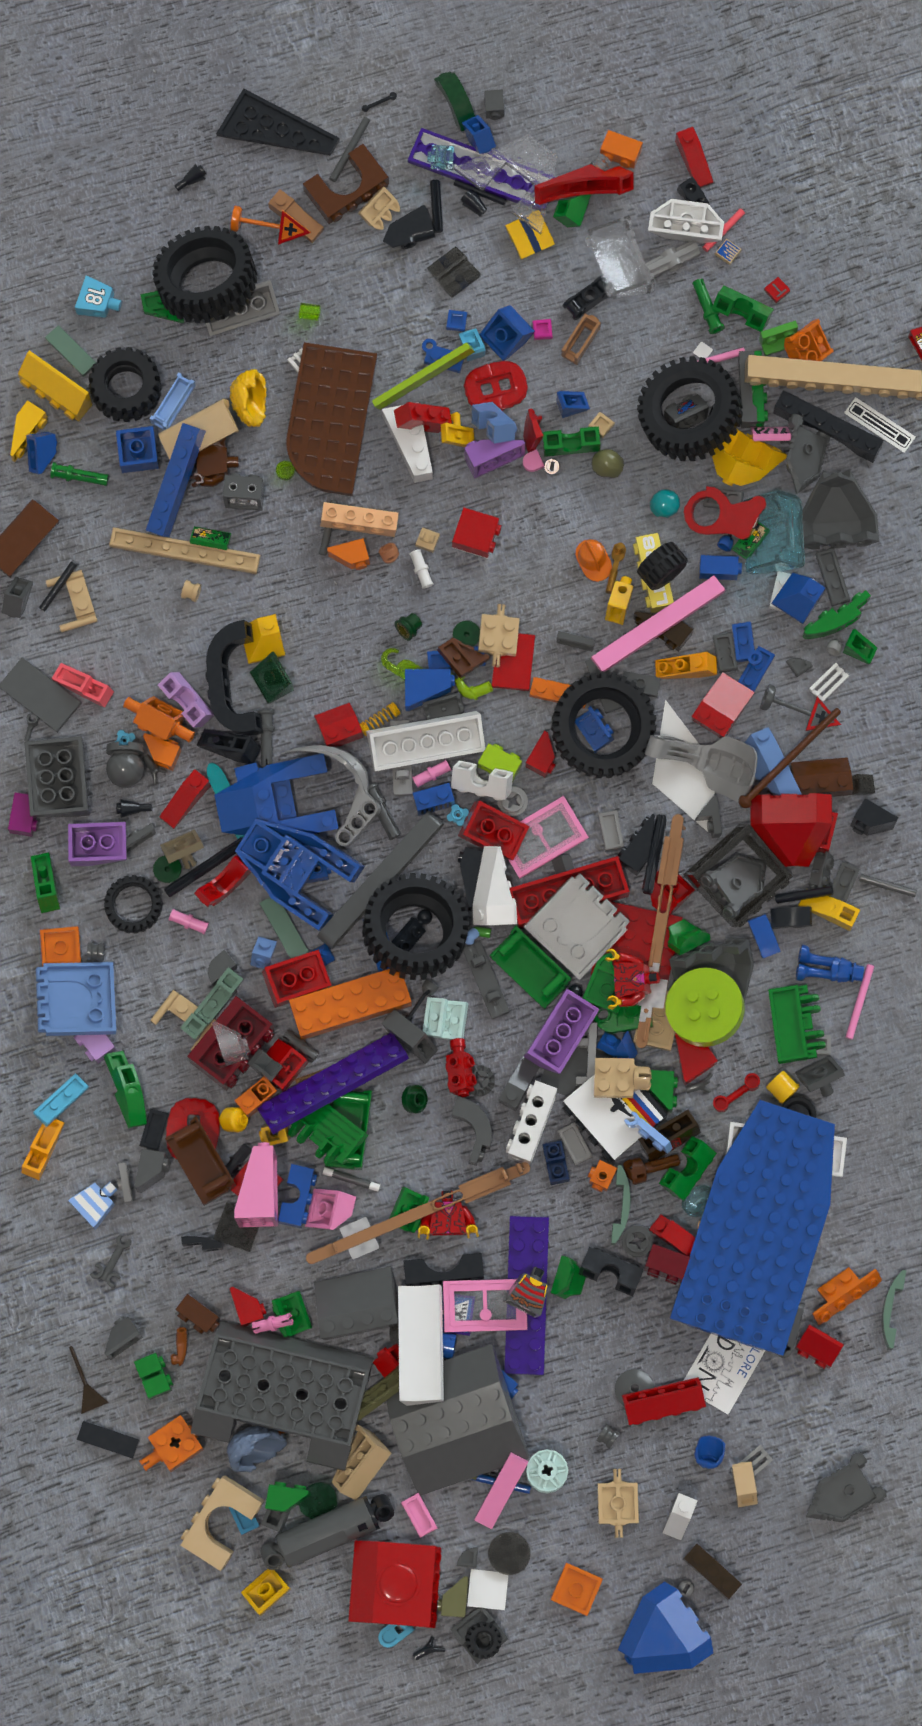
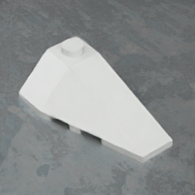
M484 846L473 901V925L517 924V905L515 898L512 899L509 888L512 886L506 878L505 871L507 868L501 846Z

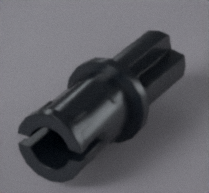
M243 1144L233 1157H229L230 1161L225 1167L231 1176L239 1167H242L241 1164L252 1152L248 1145Z

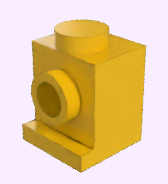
M267 1124L263 1125L261 1131H259L261 1142L270 1143V1146L287 1142L291 1138L288 1135V1126L278 1131L277 1135L271 1133Z

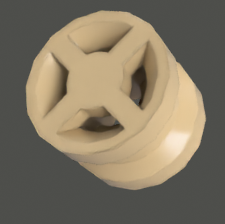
M186 580L181 598H190L193 602H197L201 591V584H192L191 581Z

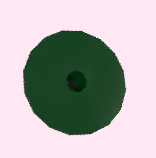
M462 621L454 627L452 635L453 638L461 641L463 644L473 647L479 641L480 629L472 621Z
M164 855L155 861L153 872L159 881L171 883L179 878L182 867L179 860L168 863Z

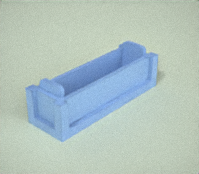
M178 372L177 379L154 416L151 415V424L162 430L170 428L195 388V381L182 377V374Z

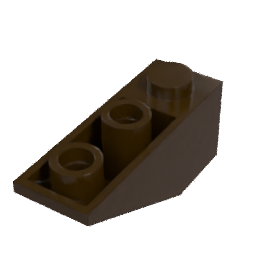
M635 612L633 619L639 626L655 614ZM681 621L656 639L660 638L669 649H675L679 652L692 636L693 629Z

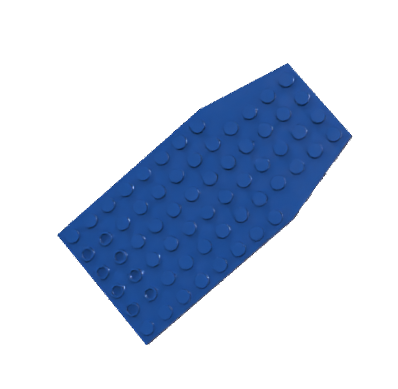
M759 1100L717 1168L689 1256L690 1260L681 1281L670 1319L762 1351L766 1350L781 1356L784 1355L830 1208L835 1124Z

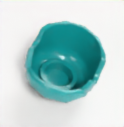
M667 489L658 491L650 500V510L656 517L669 518L676 514L680 507L678 495L674 491Z

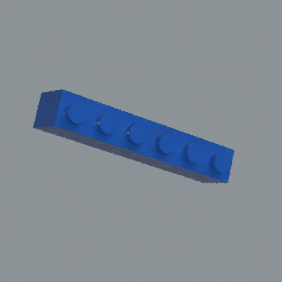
M182 423L146 531L163 537H170L206 433L205 430Z

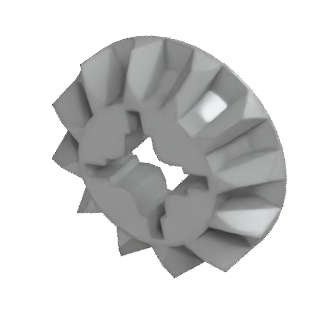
M512 786L511 794L506 800H498L499 809L511 817L520 816L528 805L526 793L521 788ZM517 795L516 803L518 805L513 804L512 806H510V808H508V799H513Z

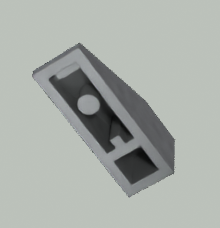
M523 1057L499 1097V1103L516 1111L540 1067Z

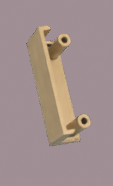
M222 399L160 432L158 435L169 459L171 458L182 423L206 431L199 451L235 432H239L228 409L230 406L229 400Z

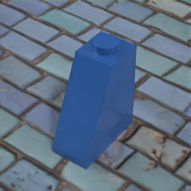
M405 669V710L411 711L422 706L423 702L434 700L450 693L451 686H455V675H451V669Z

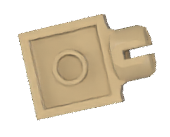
M595 1058L594 1098H633L635 1091L650 1089V1068L636 1066L634 1058Z

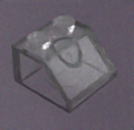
M216 1021L212 1022L226 1066L248 1059L247 1053L250 1052L246 1038L242 1039L240 1033Z

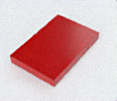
M518 633L516 656H500V667L495 665L493 669L492 688L529 691L535 635Z

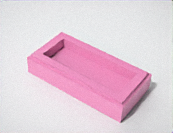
M419 1493L401 1502L420 1538L437 1529Z

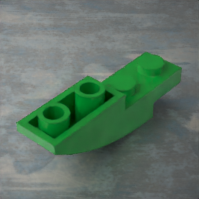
M866 590L862 594L858 592L851 599L852 602L850 604L842 605L837 612L833 608L829 611H823L818 616L819 620L815 623L810 622L805 626L803 638L806 640L825 637L852 625L860 619L862 613L859 609L869 602L871 595Z
M124 1051L107 1053L104 1056V1060L116 1086L117 1092L115 1097L128 1129L146 1125L145 1104L134 1065L128 1064Z

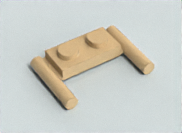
M82 570L72 572L66 581V585L77 620L59 625L61 633L98 622ZM60 576L46 580L47 587L54 586Z
M173 990L150 1021L157 1025L166 1011L169 1010L185 1022L198 1007ZM215 1019L204 1030V1032L198 1038L196 1043L190 1049L191 1051L201 1040V1038L206 1034V1032L210 1029V1027L214 1024V1022L216 1021Z

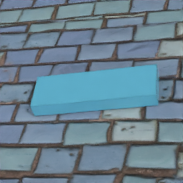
M75 1073L43 1102L33 1114L48 1127L89 1089V1086Z

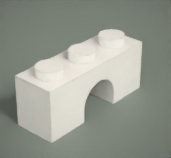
M459 760L453 766L451 788L457 789L459 792L475 793L477 796L493 797L495 800H506L511 794L513 772L495 768L489 775V780H483L477 774V764Z

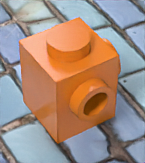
M599 1160L596 1168L592 1166L588 1177L591 1178L589 1182L592 1184L591 1188L599 1192L603 1190L607 1192L617 1168Z

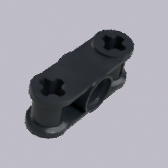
M603 274L580 292L568 298L564 302L563 307L568 309L573 315L572 318L574 320H578L587 311L610 297L616 291V288L609 284L606 276ZM591 295L593 299H586L585 296Z

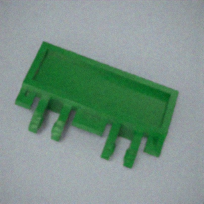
M792 985L769 989L778 1063L783 1064L817 1058L816 1050L825 1048L826 1043L823 1041L807 1043V1040L822 1038L824 1031H805L813 1029L811 1014L820 1012L821 1008L818 1005L802 1007V1004L817 1002L819 995L800 996L808 994L807 985Z
M329 1104L291 1124L292 1126L288 1130V1135L292 1138L299 1133L296 1140L299 1144H303L308 1137L319 1146L315 1153L317 1158L320 1159L327 1153L323 1161L326 1165H330L335 1159L344 1165L347 1159L354 1155L368 1137V1134Z

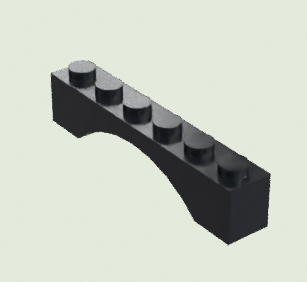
M784 390L775 404L773 414L787 421L792 414L800 415L803 417V425L834 438L856 455L874 463L882 448L884 440Z

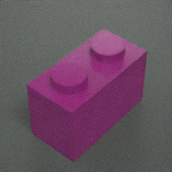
M15 792L8 831L10 834L33 837V832H36L38 828V820H36V817H30L29 795Z

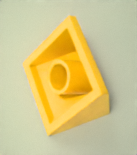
M267 1569L241 1593L254 1610L262 1616L287 1594L291 1588L275 1570Z

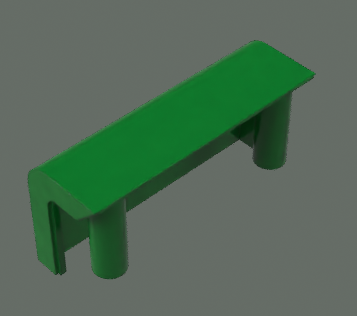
M516 925L510 932V935L489 955L544 1010L571 983V977Z
M372 1090L363 1092L350 1091L333 1101V1108L366 1134L368 1131ZM366 1139L354 1155L347 1159L344 1165L335 1159L330 1165L325 1164V1167L362 1170Z

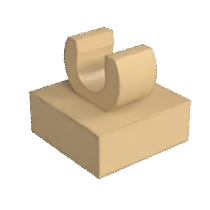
M422 527L416 547L433 553L440 534Z

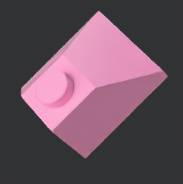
M313 1189V1198L309 1206L305 1227L334 1230L352 1216L356 1196L336 1190Z

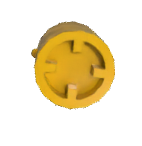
M784 1070L766 1086V1089L781 1104L800 1088L799 1084Z

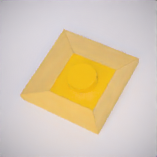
M276 614L251 621L254 642L244 644L248 664L285 656Z

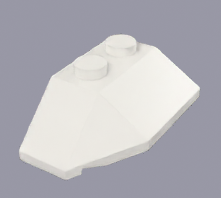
M670 199L650 213L648 231L666 239L687 242L694 240L696 243L703 244L722 241L724 221L707 203Z

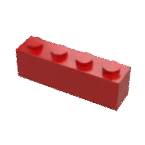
M699 1377L622 1395L629 1425H639L645 1421L660 1420L666 1416H677L683 1412L698 1411L706 1407Z

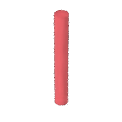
M741 208L724 224L722 237L745 214ZM717 242L705 243L702 248L708 252Z

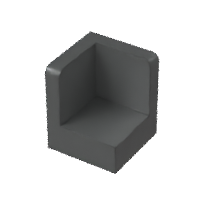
M258 1049L247 1063L256 1073L269 1081H272L282 1068L281 1064L271 1059L261 1049Z

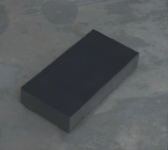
M150 1108L140 1147L159 1151L169 1113Z

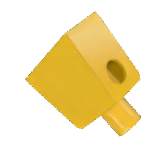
M622 576L620 582L615 581L607 605L605 620L620 625L624 624L634 587L631 585V578Z

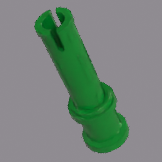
M695 280L692 285L704 312L703 319L707 321L709 326V334H717L723 331L725 326L721 324L718 316L719 312L711 309L713 304L704 280Z
M53 462L50 478L52 479L56 477L66 479L68 482L77 480L107 486L109 476L108 474L74 469L72 465H58L56 462Z

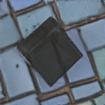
M856 774L852 776V795L875 793L873 775Z

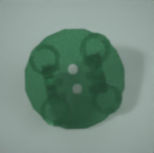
M318 1482L306 1487V1490L311 1492L310 1496L298 1504L300 1511L306 1517L313 1519L335 1509L337 1506V1495L330 1484Z

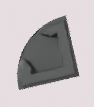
M791 658L786 661L796 677L813 667L809 661L799 658Z
M478 1547L470 1548L463 1552L458 1559L457 1566L477 1568Z

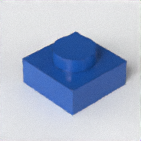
M449 310L446 330L465 332L467 312Z

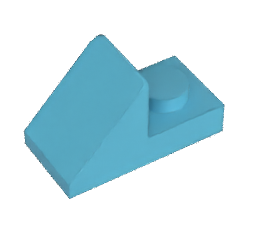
M476 328L459 333L462 345L468 343L475 351L466 357L467 361L485 356L486 349Z

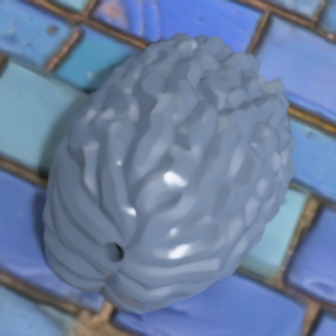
M260 1426L247 1427L235 1434L228 1443L227 1455L230 1467L235 1472H252L256 1470V1466L253 1465L254 1463L266 1462L276 1457L277 1452L286 1447L287 1440L277 1430Z

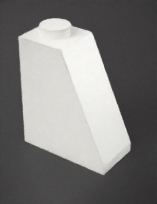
M678 1493L663 1534L682 1540L698 1500Z

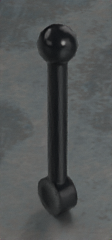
M391 92L390 96H387L372 104L363 105L362 111L367 112L370 108L379 105L385 101H388L390 99L395 100L397 98V94L395 92Z

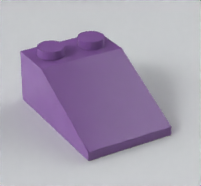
M491 440L468 443L464 448L465 461L474 479L525 456L524 440H512L495 444Z
M126 822L68 824V859L71 867L92 866L127 860Z

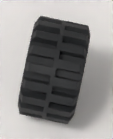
M668 542L658 547L644 559L637 570V574L651 590H657L672 581L685 568L688 559L674 542Z

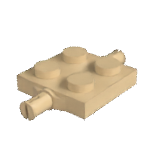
M501 604L497 605L496 615L482 614L478 652L492 655L493 667L495 665L500 667V656H516L520 618L505 616L506 605L502 604V609Z
M613 1469L614 1481L598 1483L599 1524L615 1526V1538H619L618 1530L620 1538H623L624 1525L639 1523L638 1483L621 1481V1469H618V1477L617 1469Z

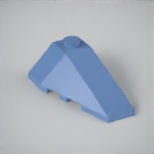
M769 727L751 734L744 742L752 746L757 752L755 778L759 782L784 759ZM789 766L785 767L767 785L769 791L774 795H802Z

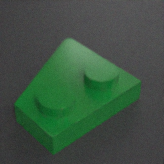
M158 291L140 294L144 314L184 323V319H177L176 314L172 316L169 310L165 309Z

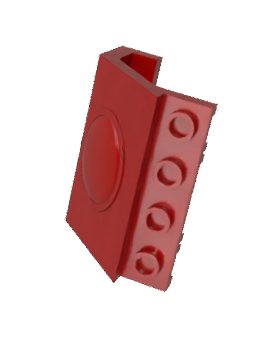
M355 1540L348 1622L436 1628L440 1561L442 1557L441 1547Z

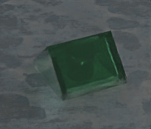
M271 652L250 671L251 676L268 704L294 691L290 678L274 652Z

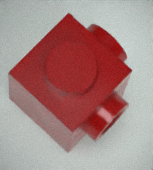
M396 1343L388 1349L386 1347L377 1353L378 1358L373 1361V1364L384 1378L399 1368V1345Z

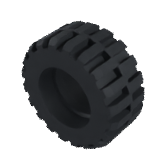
M121 347L115 348V352L111 353V350L105 352L106 356H100L97 359L98 364H93L91 368L92 373L89 374L90 393L97 409L103 411V415L107 418L112 416L113 420L118 422L120 419H123L124 422H130L129 419L132 418L137 421L140 420L139 416L144 415L146 417L150 414L149 409L154 410L157 406L156 401H159L160 391L162 390L159 372L156 364L151 361V357L147 354L143 355L141 350L136 349L134 352L132 347H126V350H121ZM133 372L142 378L143 384L141 389L131 397L119 398L112 395L108 390L110 380L118 373Z

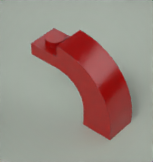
M236 855L217 877L198 888L194 894L207 907L210 905L215 906L230 895L248 877L251 870Z

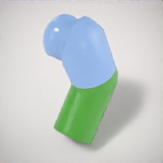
M473 927L468 931L465 943L472 945L478 937L490 938L491 929Z

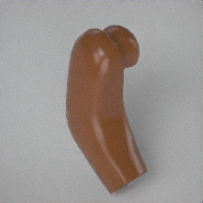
M185 1327L177 1329V1354L171 1355L172 1365L178 1364L181 1366L184 1363L187 1352V1329Z

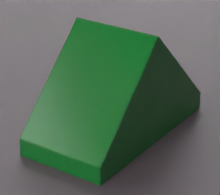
M853 629L843 653L866 664H870L877 647L860 632Z

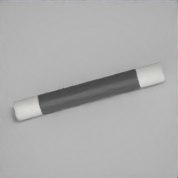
M324 1167L323 1175L377 1192L380 1189L381 1184Z

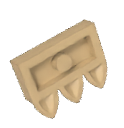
M382 187L358 214L369 226L383 230L384 226L381 218L391 221L392 215L389 209L400 212V205L395 197L385 187Z

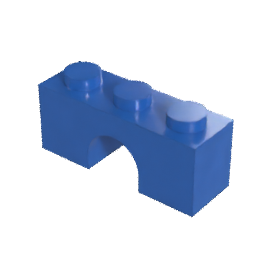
M291 1164L287 1185L296 1187L300 1191V1197L294 1203L282 1202L278 1218L279 1224L302 1228V1225L307 1223L309 1213L306 1212L307 1205H311L313 1194L310 1191L311 1187L316 1185L318 1176L315 1174L314 1169Z

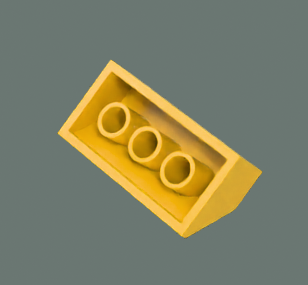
M30 350L27 352L18 372L20 383L27 389L30 387L35 390L34 393L41 399L45 397L55 409L58 410L60 408L69 419H76L79 422L92 406L89 392Z

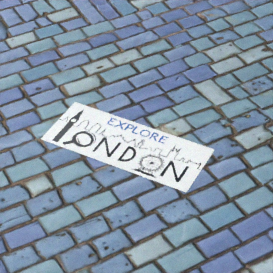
M710 1334L684 1380L699 1377L705 1401L724 1413L729 1414L766 1350L762 1351Z

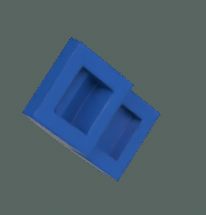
M766 914L748 920L752 936L756 941L762 958L781 952Z

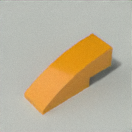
M55 1119L48 1127L42 1123L22 1165L21 1173L40 1180L61 1134L64 1122Z

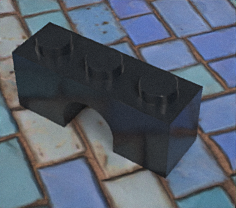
M589 1247L578 1274L597 1282L602 1272H612L617 1277L615 1290L633 1297L644 1269L635 1263H627L616 1255H608L599 1248Z

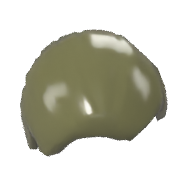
M604 449L594 454L591 464L593 471L597 475L616 478L623 471V458L616 451Z

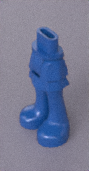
M801 945L796 969V980L803 981L806 977H817L837 981L838 983L847 981L853 983L854 980L862 981L864 966L856 965V962L852 964V962L836 956L825 957L815 955L810 952L807 945ZM804 964L828 966L830 970L812 968Z

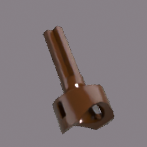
M678 1154L643 1163L640 1157L625 1161L623 1167L626 1176L632 1180L634 1185H638L647 1181V1174L679 1166L680 1159Z

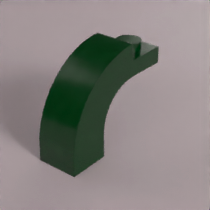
M451 72L442 73L439 77L434 78L435 84L446 98L455 124L462 132L464 131L462 122L475 117V113L457 75Z

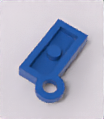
M426 339L422 343V349L426 353L424 364L427 365L434 363L452 351L438 347L433 339ZM431 343L433 347L431 349H427L426 345ZM464 359L446 370L460 373Z
M751 621L732 624L737 662L749 661L752 665L762 663V653L755 650ZM754 655L759 656L758 660L753 661L752 657Z

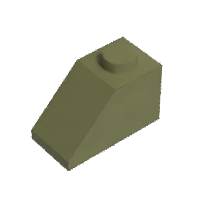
M464 1576L443 1594L442 1599H438V1611L441 1612V1616L465 1618L468 1577Z

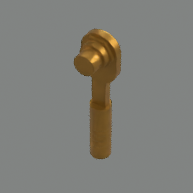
M621 542L615 544L611 556L614 563L605 591L609 594L612 593L617 578L619 562L624 559L626 547Z

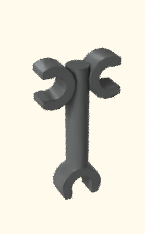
M118 1235L116 1238L117 1247L105 1269L100 1264H95V1267L100 1269V1273L98 1275L90 1274L94 1279H101L107 1282L111 1288L116 1287L111 1283V1278H121L119 1274L112 1273L123 1250L131 1245L130 1239H128L126 1244L120 1243L122 1235Z

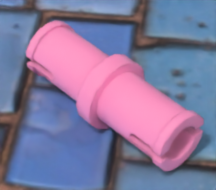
M444 760L433 767H427L426 771L412 778L417 788L431 780H437V777L451 771L448 762Z
M175 909L172 910L169 921L183 925L185 929L190 928L202 934H205L209 925L208 922L206 923L194 918L192 914L186 915Z
M287 1313L277 1317L269 1316L268 1319L252 1322V1329L256 1328L253 1332L255 1334L269 1330L273 1332L277 1331V1328L293 1325V1319L289 1318L292 1315Z

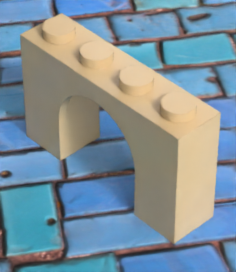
M226 1475L221 1477V1479L217 1478L211 1487L214 1489L210 1496L207 1494L201 1504L204 1506L200 1513L197 1511L191 1522L193 1525L190 1530L186 1529L181 1536L183 1542L180 1545L219 1571L225 1568L234 1551L211 1535L208 1527L210 1514L217 1507L227 1506L252 1520L265 1502V1500Z

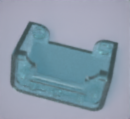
M780 490L758 495L765 498L767 504L758 522L768 528L770 532L756 549L755 556L752 555L746 559V573L762 574L802 568L805 564L801 500L796 495Z

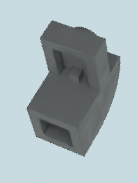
M225 950L214 957L208 967V976L213 987L228 967L233 971L237 969L236 963Z

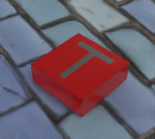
M779 277L764 288V291L775 303H778L790 293L788 286Z

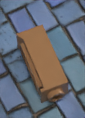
M584 314L562 348V357L578 365L585 351L600 330L601 322H599L597 317ZM584 328H587L592 332L576 354L571 349Z

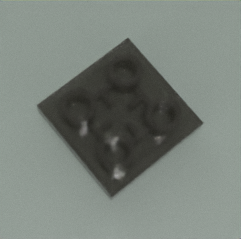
M226 1202L213 1240L251 1252L259 1227L239 1228L234 1218L236 1205Z

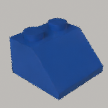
M509 305L498 309L479 335L505 361L520 349L535 331Z

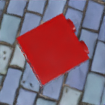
M463 507L452 540V548L488 559L489 554L494 552L496 542H494L495 536H499L502 525H499V518Z

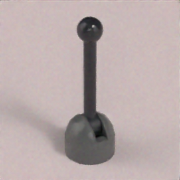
M426 979L422 985V996L405 1018L411 1021L413 1014L424 998L433 995L439 987Z

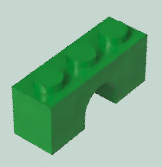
M723 286L718 292L711 308L726 316L738 314L746 319L745 325L759 332H762L768 325L774 310L727 286Z
M599 426L580 428L579 432L573 434H563L561 430L542 432L544 457L600 451Z
M691 1136L681 1151L687 1158L684 1170L678 1172L669 1168L659 1182L672 1196L683 1201L690 1194L717 1154L704 1141Z

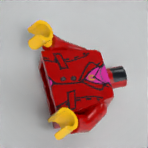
M614 949L606 951L613 954V958L606 957V961L610 962L614 959L617 961L614 962L615 996H609L607 1001L612 1000L615 1005H609V1009H615L617 1005L619 1007L635 1006L645 998V995L650 994V984L660 983L659 972L650 973L649 966L645 965L643 960L631 954L621 952L617 954Z
M441 1191V1196L453 1191ZM453 1194L443 1198L442 1202H435V1207L440 1208L452 1203ZM459 1202L452 1207L444 1208L423 1217L418 1229V1238H420L421 1234L427 1235V1240L429 1239V1234L430 1236L467 1235V1238H470L471 1233H476L477 1237L479 1233L474 1216L467 1206Z

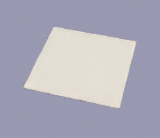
M471 1569L467 1606L505 1610L509 1573Z

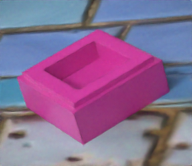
M551 319L532 321L533 330L535 331L533 333L534 340L553 339Z

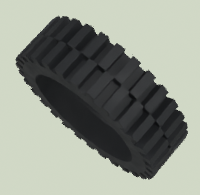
M204 226L202 231L200 227H196L193 233H190V230L184 231L185 236L182 237L180 234L175 236L177 241H168L169 247L163 246L161 249L162 254L156 256L157 262L153 264L155 270H152L153 281L165 309L169 310L172 316L176 314L177 319L182 320L184 317L185 321L191 323L192 318L195 323H201V319H204L205 323H210V318L213 317L215 321L221 320L220 315L224 314L225 317L230 316V310L237 312L239 310L238 304L244 306L246 304L245 298L250 299L252 296L251 291H254L256 288L254 283H257V270L246 241L240 235L237 236L235 231L232 230L230 233L229 229L225 227L221 231L219 226H214L213 230H211L210 226ZM219 261L227 264L233 270L225 282L211 290L198 293L181 290V283L185 274L200 263Z
M690 356L689 362H687L685 357L679 358L680 363L676 364L675 360L669 361L670 367L667 368L665 364L660 366L662 372L658 373L655 370L652 373L654 379L648 378L645 381L648 388L642 387L641 392L643 396L638 397L640 405H637V410L639 412L640 424L650 443L653 444L657 451L660 450L664 456L668 454L674 460L678 456L680 461H685L686 456H688L691 462L696 461L695 456H699L701 460L706 459L705 453L708 452L710 456L715 455V448L721 451L724 449L722 444L724 441L727 444L732 441L729 435L735 436L737 433L735 426L740 427L741 421L739 418L743 416L741 410L743 405L732 377L720 364L716 366L715 362L710 359L707 363L703 357H700L697 362L695 356ZM692 383L708 385L714 393L715 404L711 415L706 421L690 429H679L669 425L663 419L661 406L674 390Z
M601 672L599 675L592 673L588 677L584 676L579 681L573 682L560 697L552 716V738L556 743L557 751L559 750L561 753V758L563 760L566 759L568 761L567 764L570 767L574 766L577 772L581 773L582 771L589 777L594 775L596 778L605 776L606 778H612L614 775L620 776L624 772H629L646 756L645 751L650 735H654L656 732V715L653 713V704L650 705L649 696H645L642 687L638 688L635 686L636 682L633 680L629 682L626 680L627 677L623 675L618 677L617 673H611V675H607V672ZM597 699L612 700L620 704L627 712L631 722V733L627 743L617 752L607 755L595 754L585 749L577 739L575 719L580 709L588 702Z
M410 873V877L406 879L405 874H401L399 881L395 877L390 878L389 885L386 881L383 882L381 888H377L373 896L371 895L369 898L362 926L365 947L368 946L367 952L369 956L374 954L373 961L376 964L381 961L380 968L385 971L389 967V974L393 976L397 971L400 972L399 978L405 979V974H409L410 980H416V975H420L421 980H426L428 973H430L431 978L437 976L438 970L443 974L446 972L447 967L450 969L454 965V961H458L460 954L463 952L469 927V921H467L469 915L468 911H465L466 905L464 902L460 903L461 896L459 893L453 896L455 889L452 886L446 889V882L443 880L439 884L436 883L437 877L431 876V879L427 880L426 874L421 873L420 878H416V873ZM414 906L429 910L438 918L442 925V941L436 949L429 952L413 953L402 950L388 940L386 924L389 918L396 911L405 907Z

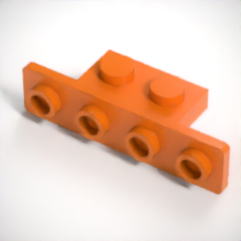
M848 1267L818 1288L819 1294L827 1303L812 1313L816 1323L821 1325L827 1322L833 1315L844 1310L853 1301L860 1299L870 1289L875 1288L882 1281L879 1272L874 1269L859 1279Z

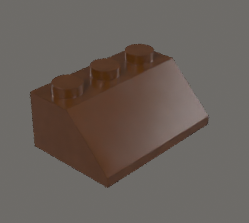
M847 757L790 763L791 773L802 795H809V793L831 794L832 797L852 795V773Z

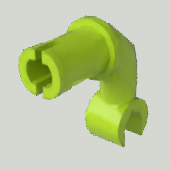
M465 676L461 679L459 677L458 679L455 678L457 689L465 698L478 700V697L493 692L489 681L475 687H468L463 681Z

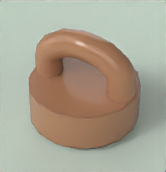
M388 543L379 549V554L385 563H392L398 558L399 551L395 543Z

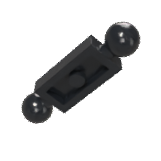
M424 909L418 913L417 919L411 917L391 943L409 952L426 932L423 925H427L432 921V913Z

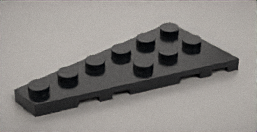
M244 88L216 133L218 137L331 156L340 141L339 137Z

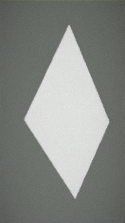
M665 700L660 736L675 737L691 745H700ZM656 758L652 784L695 820L712 799L715 791L708 788L703 772L688 762ZM709 820L696 821L708 832L707 822Z

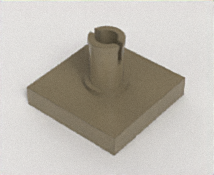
M195 829L160 845L168 863L181 858L185 869L191 868L188 861H190L192 867L196 865L191 853L204 848Z

